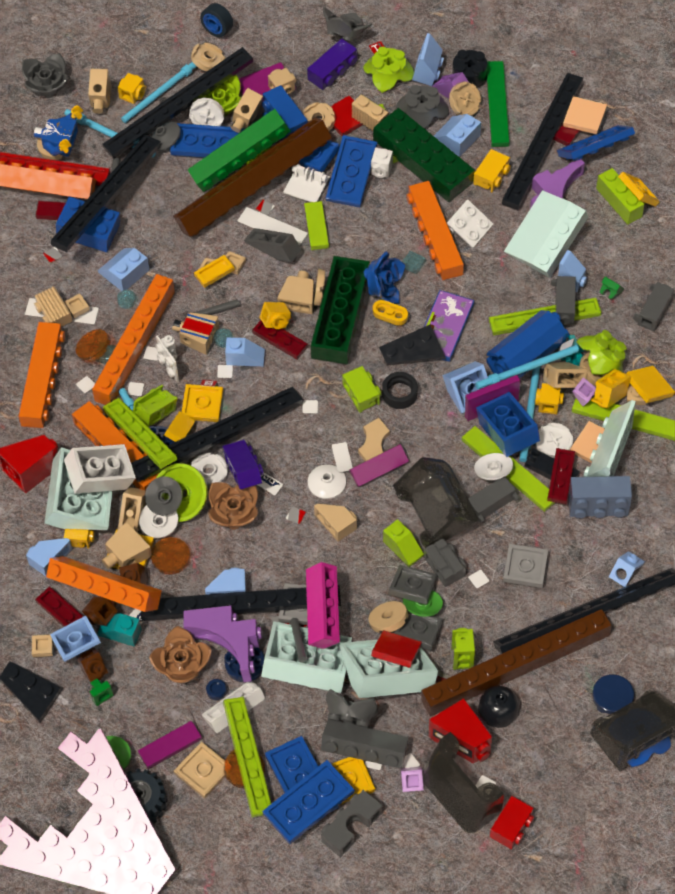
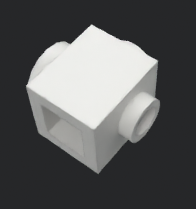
M375 148L371 160V175L379 178H389L393 165V151Z

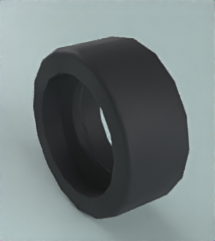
M395 372L384 379L382 383V397L388 406L395 409H404L415 403L418 384L412 375L405 372ZM402 383L411 388V393L405 397H395L389 393V388L394 384Z

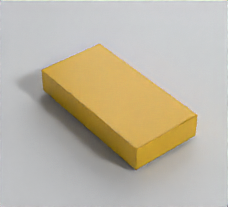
M223 255L195 271L194 276L205 288L233 272L235 268L228 258Z
M179 411L164 436L174 442L185 438L194 425L195 420Z

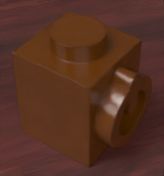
M134 563L119 567L120 576L148 585L145 566Z
M94 596L82 612L86 615L90 624L106 626L118 610L115 608L116 604L114 601L101 596Z
M94 647L76 656L85 677L90 682L96 678L101 680L108 673L100 653Z

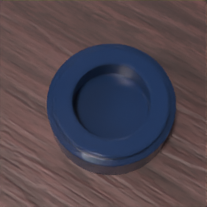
M220 679L209 681L206 686L207 696L212 700L223 699L227 693L226 684Z

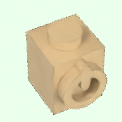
M287 68L282 70L276 69L268 75V87L270 90L281 85L287 94L295 91V76Z

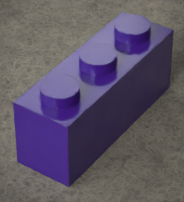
M340 39L307 68L308 80L322 90L332 85L336 78L343 75L350 66L357 62V48Z
M245 440L222 446L226 463L240 490L262 483L261 475H264L261 464H258L251 445L247 446Z

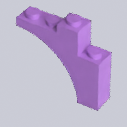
M582 159L569 163L566 167L556 170L553 174L548 170L536 174L533 177L532 189L537 195L531 199L530 209L542 190L563 199L566 190L572 182L584 174L585 163Z
M232 606L184 611V629L192 635L193 639L208 640L227 649L240 665L243 682H251L252 673H255L254 661H251V656H255L254 648L259 647V639H262V629L257 627L256 619L238 621L237 613H233Z

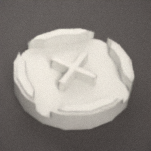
M201 98L193 102L189 117L192 123L196 125L221 126L224 120V110L217 101L211 98Z
M549 423L538 430L540 441L535 443L536 448L552 458H555L556 448L570 450L573 445V436L569 429L560 423Z

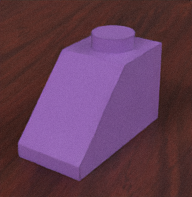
M463 72L442 76L432 87L437 88L440 94L449 99L454 85L469 81Z

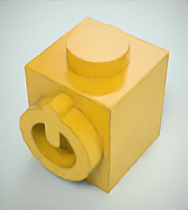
M127 73L125 78L121 79L118 86L119 98L135 104L137 100H141L147 88L144 85L143 78Z
M264 302L260 314V319L264 326L275 329L286 328L291 318V312L285 303Z
M542 383L541 389L537 388L535 405L539 406L538 412L557 414L558 404L563 403L564 393H560L561 388H554L548 383Z

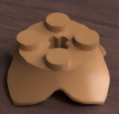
M224 482L211 483L208 493L211 509L208 515L212 522L236 530L256 519L258 515V509L256 508L258 491L256 485L240 490L238 485L231 487Z
M176 626L166 636L164 646L154 649L149 659L153 667L158 672L166 675L169 680L176 683H186L197 677L199 671L206 666L211 656V648L206 643H196L187 630Z

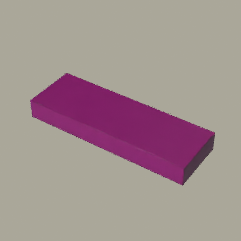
M401 444L349 469L357 487L409 462Z
M189 721L137 751L147 769H150L202 740V737L193 722Z

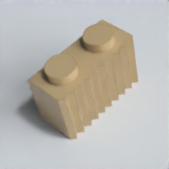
M362 94L352 103V118H355L357 122L363 123L371 131L389 115L388 111Z
M54 286L35 295L36 303H34V306L38 313L42 312L44 315L42 317L44 322L59 323L61 327L72 322L71 313Z

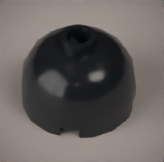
M498 685L484 691L480 697L478 710L480 717L489 726L502 728L509 726L511 722L516 720L520 706L514 691L508 687Z

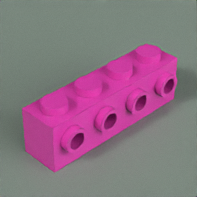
M320 562L306 569L308 645L325 649L340 642L337 566Z

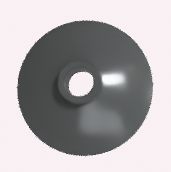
M168 121L152 132L150 137L161 141L160 148L157 151H163L173 146L179 139L181 130L177 123Z
M166 476L154 479L148 485L145 492V501L148 508L153 513L163 516L174 513L181 505L183 498L179 483L173 478ZM166 493L169 495L167 500L164 499Z

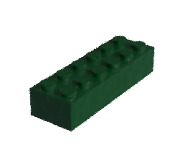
M397 108L374 127L373 141H376L383 149L393 151V156L396 157V160L423 182L429 181L432 189L447 202H451L473 183L475 169L400 108Z
M340 256L333 257L310 346L312 359L348 364L368 284L364 271L366 268H369L370 261Z

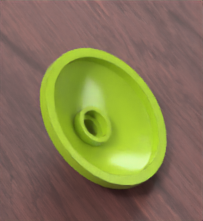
M173 464L164 468L156 478L162 476L173 478L181 486L182 493L185 490L187 492V495L182 498L181 505L176 510L178 522L193 519L202 511L207 500L208 489L205 478L199 470L187 464ZM168 493L164 495L165 500L169 498Z

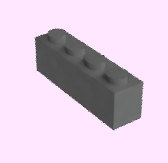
M328 719L322 734L321 750L401 769L407 752L409 737Z

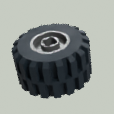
M135 769V773L128 771L127 777L149 819L153 824L156 823V817L161 818L163 816L162 810L166 811L167 808L166 791L161 779L157 778V775L153 772L150 774L149 770L144 769V772H141L140 769Z

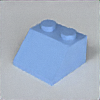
M429 33L426 34L420 50L412 80L432 86L434 80H438L440 70L437 69L438 67L441 68L444 58L441 57L442 48Z
M468 114L452 116L434 137L460 157L480 136L481 122Z
M124 248L98 270V273L124 293L149 271L148 258L136 248Z
M476 361L442 375L447 391L460 413L465 412V395L479 390L476 388L475 383L488 378L484 364Z
M86 616L50 634L64 662L101 643Z

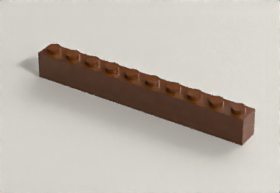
M316 117L175 214L173 217L183 234L189 237L199 234L202 228L213 224L219 216L226 215L229 209L240 205L248 196L256 194L257 190L262 186L269 185L272 179L283 175L289 167L296 166L300 162L299 160L313 154L314 150L318 147L326 145L327 141L332 137L324 121Z
M601 609L422 689L421 701L429 716H434L463 698L467 701L484 693L485 690L492 686L507 683L610 636L612 625Z

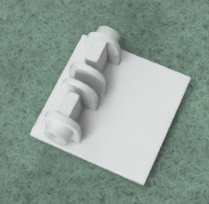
M300 164L293 166L292 171L294 173L283 193L308 202H317L330 176L325 175V172L321 173L315 171V169L310 170L309 167L305 169Z
M467 199L450 218L447 225L451 235L457 233L473 248L491 228L493 223Z
M157 335V344H155L159 353L157 358L162 365L165 364L167 367L168 375L171 378L174 377L177 383H179L177 363L175 361L177 359L175 339L170 335L160 339Z

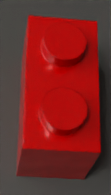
M511 796L492 826L490 838L512 850L515 844L519 845L524 837L522 832L525 827L529 828L535 818L533 816L534 808Z

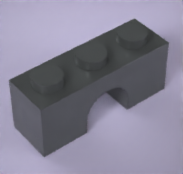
M362 790L360 794L356 793L350 799V804L345 809H340L335 816L336 819L331 824L327 823L321 831V842L340 858L354 844V835L347 829L348 825L358 821L369 828L382 814V805L365 790Z

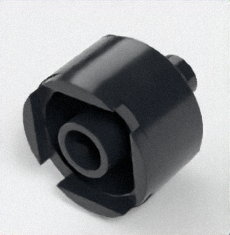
M459 50L453 59L452 74L463 72L469 83L474 84L477 88L480 85H484L487 78V59L485 54L481 51Z

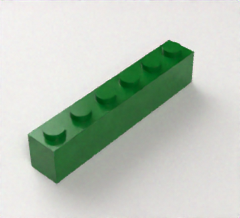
M273 109L190 167L188 172L202 192H205L219 181L225 179L233 171L241 168L246 162L255 158L259 153L271 147L276 141L284 138L291 131L277 110Z

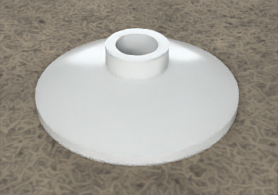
M501 453L487 454L477 460L474 470L476 475L482 479L497 480L507 476L512 471L513 462L510 457H506Z
M321 465L313 469L309 474L308 487L315 496L322 499H332L344 491L346 476L344 472H338L337 467L334 465Z
M146 505L141 511L139 524L142 531L149 537L164 538L176 529L178 514L175 511L169 515H158L153 513ZM157 520H163L162 524H156Z

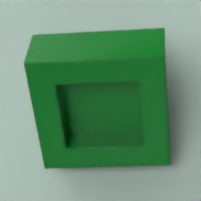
M604 277L601 282L600 293L604 295L607 290H610L611 293L608 298L613 300L618 294L622 293L624 288L609 278Z
M96 678L90 682L92 690L89 692L96 706L114 696L108 681L101 684Z

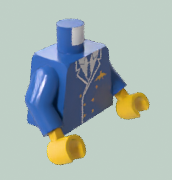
M76 105L71 109V113L65 117L49 119L45 128H35L34 137L41 138L43 148L52 156L60 154L69 157L78 134L76 119L82 118L81 112H83V109Z

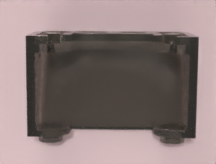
M422 457L393 484L397 497L402 501L411 502L421 520L425 531L420 534V541L425 548L441 539L447 541L471 527L478 520L451 466L444 460Z
M648 690L639 699L605 718L599 717L592 724L593 728L590 735L619 772L628 768L627 761L632 758L637 759L640 752L667 737L670 739L675 737V703L656 690Z
M449 732L441 738L422 769L423 783L465 832L475 833L500 815L503 808L504 793L497 785L491 782L484 783L478 788L454 761L456 759L455 755L459 751V742Z

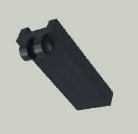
M533 448L531 454L527 457L524 467L551 480L554 458ZM573 468L571 477H579L580 471Z

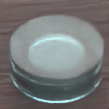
M130 290L119 292L117 295L118 305L125 309L133 307L136 303L135 294Z
M224 328L217 330L214 334L215 344L222 348L226 347L227 337L233 338L232 332Z

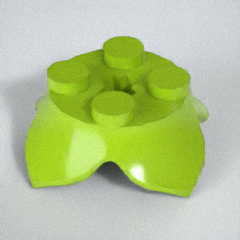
M380 47L378 52L363 66L367 74H372L374 86L381 93L392 89L397 80L403 82L411 81L414 74L411 64L405 58V53L394 48Z
M234 75L202 98H211L217 101L223 107L225 117L237 107L241 100V97H239L241 90L239 78L237 75Z
M603 330L601 333L584 336L576 341L580 348L590 351L588 364L592 374L603 375L614 369L623 372L626 345L621 341H617L609 331Z

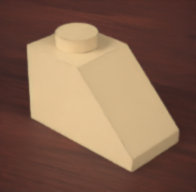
M129 487L123 493L118 530L127 522L138 533L141 511L146 506V490Z
M314 505V515L338 542L357 529L356 515L352 511L349 512L345 506Z

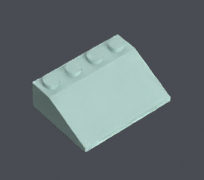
M542 190L504 252L550 278L589 216L586 210L572 202Z
M631 400L611 411L610 416L605 418L602 427L605 428L604 432L598 435L596 442L598 448L597 450L593 449L590 461H592L591 466L586 467L583 477L614 476L633 426L636 401Z
M61 447L53 458L45 524L62 529L107 530L112 491L75 494L64 462L70 450Z
M273 621L261 677L304 685L310 688L328 691L332 689L337 693H341L346 666L339 646L340 643L351 642L352 637L340 635L339 643L321 649L308 645V628L300 627L307 658L302 663L298 660L291 625Z
M378 640L340 643L339 647L351 686L359 698L421 693L422 689L434 685L436 682L438 670L422 648H420L411 667L408 668L372 657V650Z

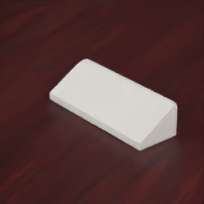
M253 681L246 682L202 714V717L216 733L228 726L223 706L225 699L244 697L247 712L265 699L261 688Z

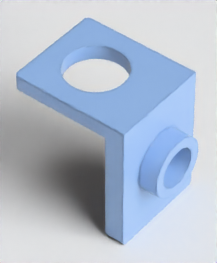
M628 551L618 558L609 577L626 587L634 571L641 567L645 561ZM619 568L626 571L627 576L625 579H620L617 576Z

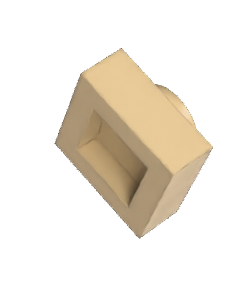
M80 293L64 301L73 318L90 310Z
M629 384L627 403L633 400L636 401L635 405H646L642 397Z
M50 635L32 636L33 657L53 656V640Z

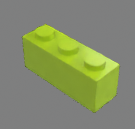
M611 168L598 175L596 189L629 225L643 216L644 203L631 192L618 177V173Z

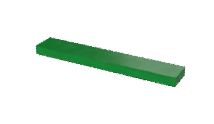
M487 61L491 147L509 146L504 65L503 61Z

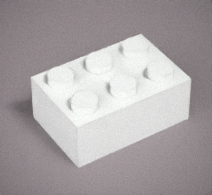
M125 444L72 448L64 459L75 494L127 490L136 478Z

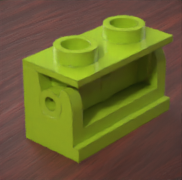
M363 366L342 374V385L359 413L374 406L376 403L380 404V389L377 385L374 386L369 371L366 372Z
M163 385L156 389L150 390L143 397H138L134 401L133 412L150 427L175 411L178 398L167 390H163Z
M458 628L452 630L451 650L454 649L453 670L474 667L475 647L473 629Z

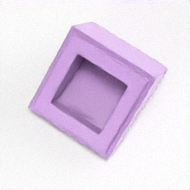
M583 377L572 392L579 403L584 406L595 394L596 387Z
M421 767L400 769L403 792L424 790Z

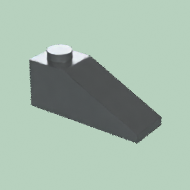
M254 228L244 240L245 243L280 261L292 262L301 251L293 234Z

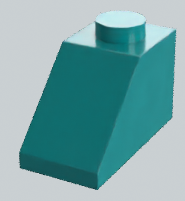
M121 613L115 614L106 626L100 625L97 636L135 647L142 630L140 619Z

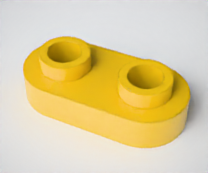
M378 300L373 304V315L380 320L394 325H403L408 320V311L402 306L384 300Z

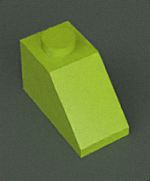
M398 519L383 530V542L408 567H411L424 556L411 531Z

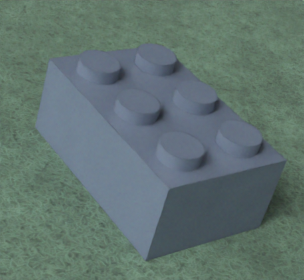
M630 476L571 477L568 494L570 517L584 518L595 516L602 518L605 516H628L632 499Z

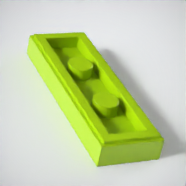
M322 201L304 203L311 250L329 248Z

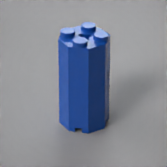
M540 310L488 351L487 356L489 357L486 359V362L493 374L505 372L550 355L566 342L569 332L563 327L561 318L556 312L551 313L550 311ZM526 371V372H524V373L518 374L517 376H518L519 379H520L522 376H524V375H525L527 372H529V371Z

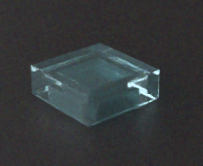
M409 251L402 262L406 265V270L417 274L426 262V258Z

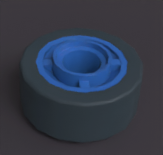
M211 3L200 15L203 27L215 37H223L232 29L234 24L230 12L217 3Z

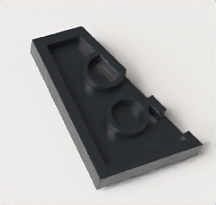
M427 325L379 347L387 365L421 360L429 361L430 359L438 358L439 360L446 359L431 325Z
M9 661L0 674L2 684L30 711L39 723H41L62 691L61 687Z

